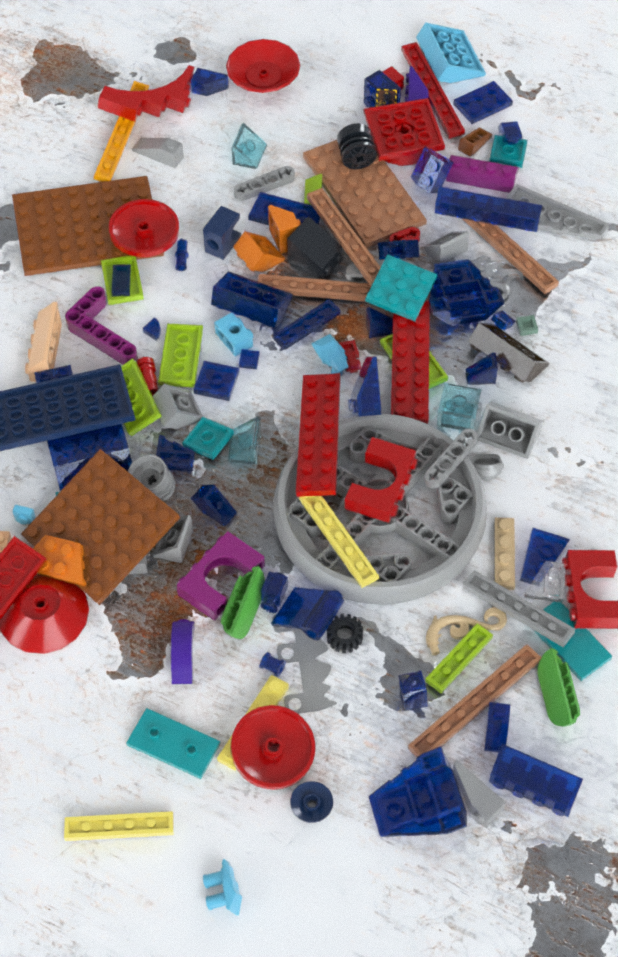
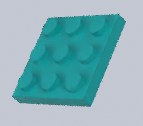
M387 254L365 298V302L415 322L437 278V274Z

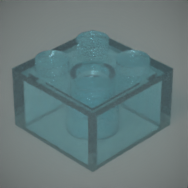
M444 383L437 415V426L458 430H474L482 389Z

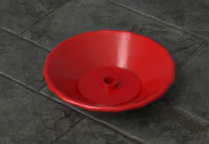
M259 39L248 41L238 46L229 55L226 69L229 78L237 86L251 92L267 93L278 91L290 85L298 76L301 64L298 54L290 46L277 40Z
M36 574L0 619V632L11 645L24 652L45 654L61 650L76 640L86 626L89 613L86 594L76 584Z

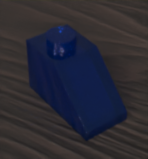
M197 68L191 79V91L198 95L209 96L229 88L227 74Z
M418 240L378 243L379 260H384L387 254L398 259L419 257Z
M214 484L202 485L191 497V500L202 513L223 526H226L237 514V511Z
M489 702L484 751L505 753L510 704Z

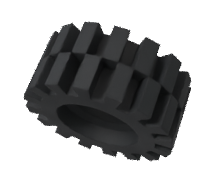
M340 614V618L336 615L334 620L331 619L327 625V642L332 649L336 647V652L342 649V653H346V650H349V653H351L353 648L357 650L359 645L362 644L363 626H361L360 620L357 621V617L351 618V614H347V617H344V614ZM342 628H348L353 632V635L348 639H343L337 635V632Z

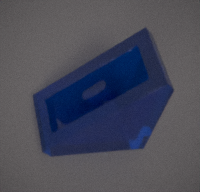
M370 307L366 308V328L369 338L393 334V318Z
M492 352L465 369L467 384H496L498 371L496 353Z

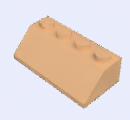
M53 302L39 311L37 320H34L33 327L35 332L31 334L32 348L28 350L29 363L25 365V373L28 374L30 381L43 382L53 378L62 328L57 302Z

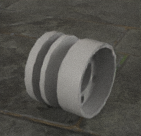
M155 455L138 457L128 469V472L163 502L172 496L175 490V479L160 457Z

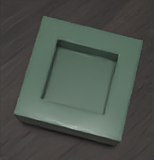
M534 315L516 318L520 336L538 333V326Z

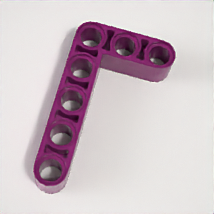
M96 286L91 288L66 312L65 319L68 330L122 365L131 359L137 361L138 356L135 345L93 320L106 307L107 301L102 287Z

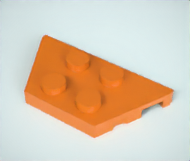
M45 535L33 548L47 559L37 574L85 587L83 545Z

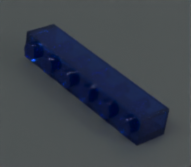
M440 187L435 202V213L537 232L543 205Z

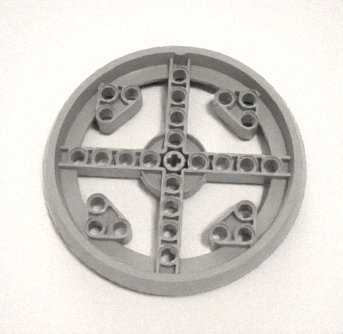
M367 414L340 420L338 452L349 447V457L352 462L365 463V452L371 440L367 438L372 437L415 449L416 459H418L417 469L411 470V481L408 486L405 485L404 487L405 494L403 500L398 501L397 505L399 507L396 514L398 518H393L392 516L390 523L351 511L353 519L345 527L347 532L359 547L371 533L387 534L395 531L432 556L433 559L411 570L412 558L408 553L372 555L367 560L372 567H378L375 571L379 575V579L361 588L348 568L342 566L343 561L331 544L321 552L310 539V537L319 536L321 530L296 495L299 446L285 463L276 483L273 498L274 524L283 550L295 567L311 582L323 590L347 600L366 604H397L416 600L439 590L458 576L470 563L484 535L487 520V500L481 477L475 465L467 455L441 486L437 488L442 521L446 524L457 522L453 536L449 539L409 512V503L406 495L453 440L440 430L424 422L399 415ZM459 448L452 450L454 455H460L463 452ZM442 462L440 467L446 469L451 464L449 462ZM337 464L336 492L344 498L350 488L347 486H351V483L374 490H381L389 487L395 481V477L392 476L389 480L377 479L364 482Z

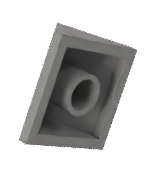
M450 232L425 245L424 248L438 265H441L468 251L469 232Z
M190 515L180 517L157 542L153 553L155 558L177 563L183 562L193 533Z

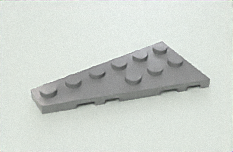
M518 184L515 185L492 217V221L497 223L599 240L602 239L609 228V223Z

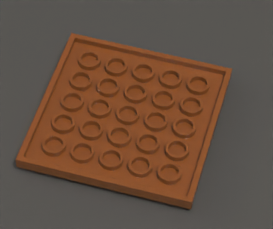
M100 449L28 525L21 535L34 547L45 535L83 545V561L85 564L83 575L84 580H86V586H77L100 605L180 519V516Z

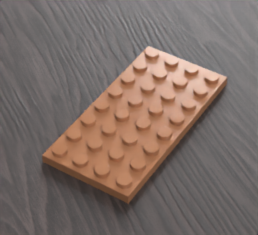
M337 140L303 152V158L314 174H322V186L366 248L390 239V236L398 231L409 227L418 228L426 225L427 219L384 160L379 161L378 156L370 166L354 170L344 166Z

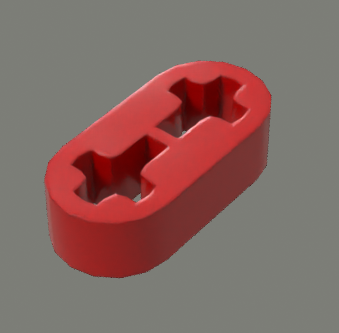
M409 227L393 233L389 239V246L393 250H401L415 245L420 241L421 232L416 227Z

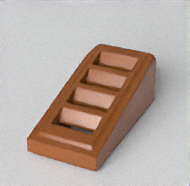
M479 127L460 139L458 150L471 157L492 138L493 134Z

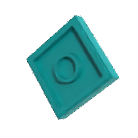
M495 135L489 161L522 168L528 140Z
M202 417L184 439L182 445L184 448L214 460L234 435V430Z

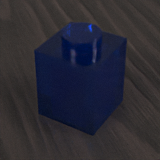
M269 571L261 590L262 601L281 606L288 588V577L280 572L274 573Z

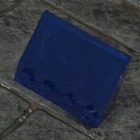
M377 356L365 357L352 390L351 399L348 400L349 411H352V414L358 417L382 415Z

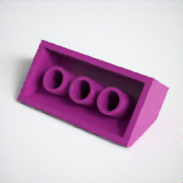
M450 155L446 181L510 193L515 186L519 167Z

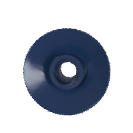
M315 781L304 782L297 786L291 795V809L294 815L304 822H320L332 811V793L322 783ZM310 802H313L316 804V806L311 808L308 806V804Z

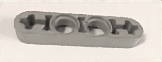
M284 166L240 183L234 187V196L237 200L244 201L291 183L295 179V170L290 166ZM271 178L276 179L275 182H269L268 180ZM259 184L261 187L254 188L253 185Z
M463 430L426 471L424 477L425 484L429 488L435 489L441 486L476 446L477 433L475 430ZM470 436L472 437V440H471V439H468V440L465 442V437H467V438H469ZM459 448L463 452L460 455H454L452 450ZM442 462H449L451 464L446 469L440 467ZM437 475V480H430V477L434 478Z

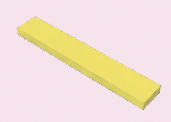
M322 496L299 497L300 502L360 587L363 588L378 580L379 575Z

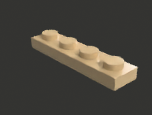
M495 517L494 582L508 590L515 589L514 518Z

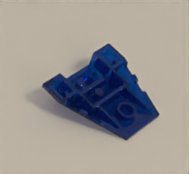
M469 259L434 264L433 273L437 274V278L431 288L429 305L433 315L448 325L454 326L485 321L504 304L500 290L497 287H493L490 284V280L487 277L484 278L481 275V271Z
M441 746L420 754L415 762L407 768L404 767L400 774L392 780L389 779L368 796L380 837L444 835L467 827V811L459 786Z

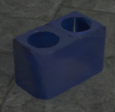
M418 670L399 675V692L404 710L428 707L427 688L422 671Z

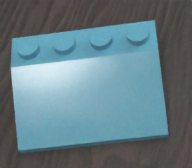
M425 22L416 38L439 82L454 83L486 75L464 30Z

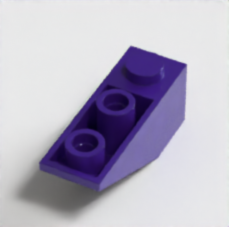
M410 66L409 73H406V83H409V85H405V95H408L405 96V102L428 98V89L414 68Z

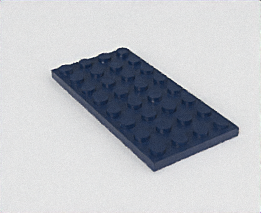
M121 364L0 391V451L135 421Z

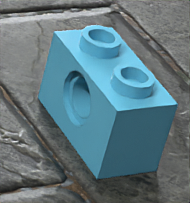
M233 313L214 322L215 334L235 357L253 347V333L250 329H246L242 320Z

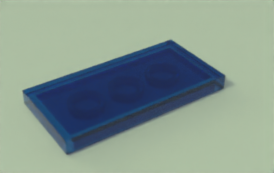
M264 192L259 193L248 215V220L269 226L268 206L273 205L293 212L301 224L307 217H310L318 225L321 222V217L312 205Z

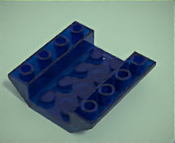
M122 424L47 441L60 491L100 449L127 472L132 464Z

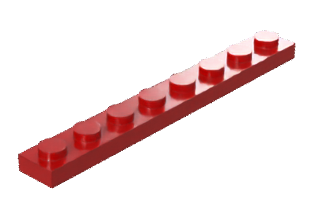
M417 42L401 46V51L409 66L414 68L428 89L429 102L448 138L451 139L465 135L463 125Z

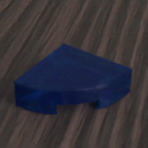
M154 317L142 329L143 333L157 341L161 334L159 321Z

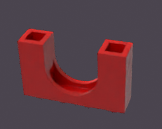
M372 437L365 452V463L388 470L395 477V481L389 487L381 490H374L351 483L345 497V509L390 523L392 516L395 517L397 514L398 501L403 500L405 494L404 487L409 485L412 474H410L411 470L416 469L418 459H416V450Z
M568 550L566 557L562 559V569L566 571L564 583L565 586H568L567 602L571 604L569 616L570 620L573 621L574 628L618 629V601L594 599L587 595L581 586V582L588 578H614L618 567L615 550Z

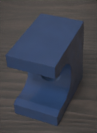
M220 206L203 228L206 253L222 260L226 258L241 237L240 232L233 230L235 224L240 219L239 213Z

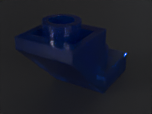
M518 121L499 124L498 130L499 133H502L503 143L508 142V145H513L522 139Z

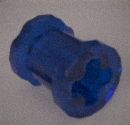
M267 652L262 657L259 668H265L273 672L274 676L279 677L285 668L286 661L283 659L280 661Z

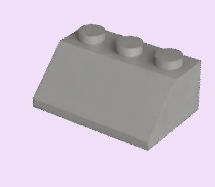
M491 401L486 405L477 431V440L528 459L539 437L544 421Z

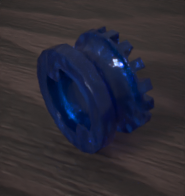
M265 595L261 608L266 610V612L269 611V613H277V607L281 604L280 600L274 596Z

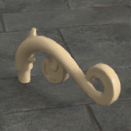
M496 607L489 608L485 612L483 620L488 622L489 617L495 616L499 622L493 625L461 615H448L439 619L435 615L426 632L427 647L431 649L432 655L440 654L438 639L442 635L438 633L447 625L456 624L460 626V628H456L455 625H452L450 635L454 639L461 640L468 634L469 626H475L477 623L486 630H501L507 623V615Z

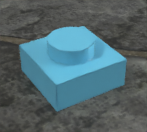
M15 505L13 508L15 521L20 524H30L36 518L32 508Z

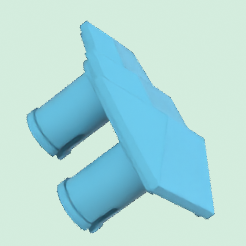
M329 334L311 343L322 363L332 367L331 374L340 372L342 376L343 370L348 368L347 357L344 353L345 350L335 338Z
M223 859L221 871L203 875L205 888L209 889L210 887L222 884L224 891L206 896V905L209 910L226 906L227 910L238 916L242 896L239 892V886L234 877L231 864Z

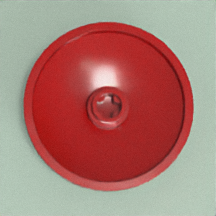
M151 199L134 200L120 206L112 214L109 221V235L115 247L123 253L135 257H152L167 251L175 244L179 236V220L176 213L162 202Z
M276 705L258 707L244 715L233 731L230 745L233 763L241 776L257 787L270 790L284 789L299 782L309 771L316 749L313 732L304 718L289 708Z

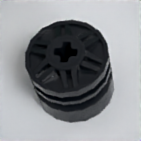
M350 124L341 129L337 135L342 162L349 169L366 168L377 158L372 132L365 124Z

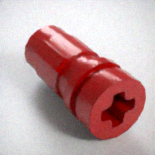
M142 357L136 362L153 396L158 391L154 359Z

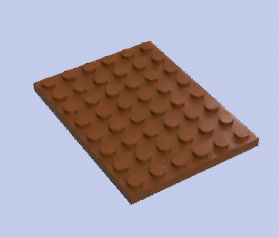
M148 176L12 194L24 275L30 276L101 265V260L130 256L120 251L112 243L109 235V221L112 214L120 206L130 201L139 199L153 200ZM164 252L152 257H136V260L164 256Z

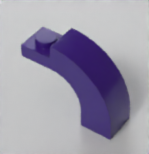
M181 619L172 622V684H193L194 621Z

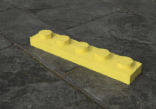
M271 675L247 713L262 706H278L287 692L289 684ZM231 736L217 757V760L236 771L230 751Z
M173 811L65 817L64 822L65 841L174 835Z

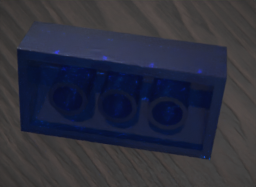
M228 271L213 286L211 305L232 312L235 315L249 318L251 321H257L268 327L276 328L282 322L293 294Z
M505 744L501 745L489 782L498 789H506L518 798H526L538 807H546L551 809L556 815L569 817L583 778Z

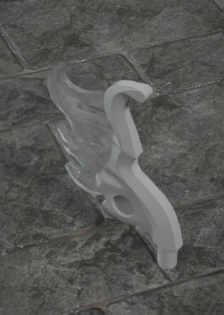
M487 256L479 258L476 263H473V260L467 261L458 269H451L447 265H444L441 269L447 274V277L460 282L479 280L485 286L502 291L503 294L500 298L502 301L508 297L510 292L509 284L513 279L520 278L524 280L521 271L517 269H503L501 267L505 266V263L500 261L488 263L487 261H490L491 257Z

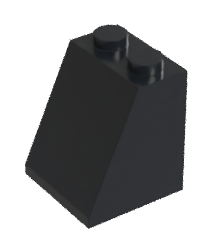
M307 217L287 238L288 262L319 279H324L327 275L329 276L333 268L340 264L343 259L342 246L310 217Z

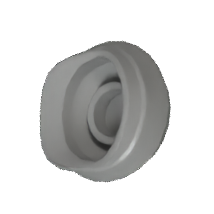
M478 454L472 459L481 479L485 481L496 478L504 468V463L498 454Z

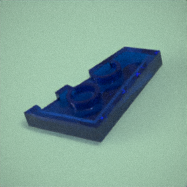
M532 528L519 581L539 586L570 539Z

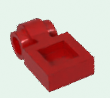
M355 340L340 342L339 344L345 350L344 353L347 357L348 368L345 371L356 373L358 370H361L360 360L357 359L359 358V351Z

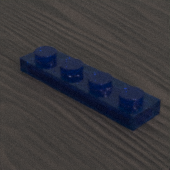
M328 299L275 333L273 340L283 350H286L340 315V309Z

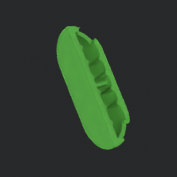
M260 566L253 567L252 572H248L243 577L242 575L239 576L221 617L224 631L235 639H243L248 634L264 595L265 577Z
M551 648L543 654L539 661L538 678L550 721L556 726L566 727L576 723L577 717L580 716V707L567 662L563 663L558 655H556L558 651Z

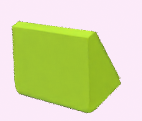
M322 174L305 179L304 207H313L307 200V194L322 188Z

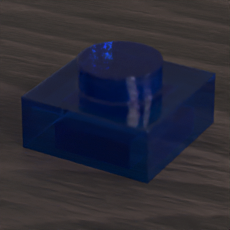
M503 310L495 313L491 318L495 325L504 331L511 328L516 322Z

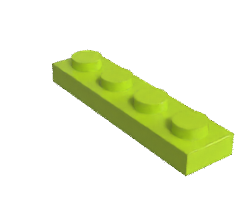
M477 623L426 677L425 682L442 694L493 639V634Z

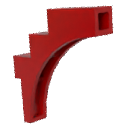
M188 65L184 73L176 80L152 90L127 91L104 86L99 96L98 109L134 122L138 116L142 115V112L160 117L161 113L166 111V108H170L183 113L185 108H189L191 98H189L190 83L193 84L196 77L194 74L195 67Z

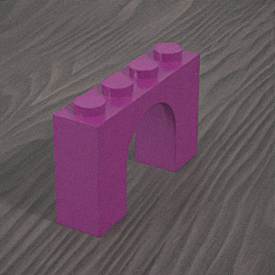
M228 531L224 536H220L215 545L204 553L203 558L198 563L192 565L190 572L185 577H181L177 582L178 596L214 621L225 610L227 599L207 584L205 580L208 573L216 567L225 565L235 567L244 574L252 572L253 567L260 566L261 569L265 567V558L262 554Z

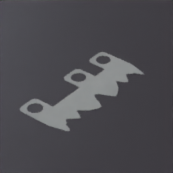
M297 611L275 614L272 617L275 632H295L296 643L279 645L277 647L278 661L283 664L299 662L304 693L287 695L284 698L286 708H289L288 702L292 698H298L301 701V707L298 710H293L298 714L320 711L337 704V702L324 697L330 686L322 684V681L328 677L331 665L315 660L316 657L328 650L327 645L321 639L314 636L321 631V628L313 624L315 619L323 614L321 612ZM280 617H286L290 623L287 628H279L277 626V620ZM284 648L293 649L294 656L291 659H284L281 656V651Z

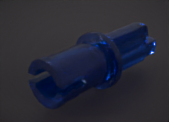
M183 238L177 242V251L175 252V268L178 271H185L187 269L186 263L189 257L187 252L188 241Z

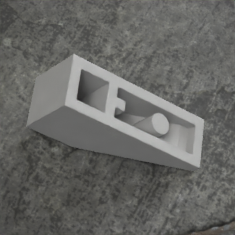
M140 138L132 148L133 152L176 168L184 158L182 143L170 138Z
M456 760L453 765V773L468 809L472 814V818L478 824L488 827L504 810L506 802Z

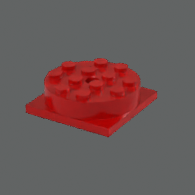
M428 98L363 109L367 126L372 132L379 161L384 160L398 166L413 165L426 160L435 151L445 150V144Z

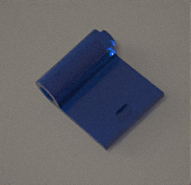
M294 587L272 620L271 625L302 629L309 638L318 641L322 638L344 604L343 595L337 590Z

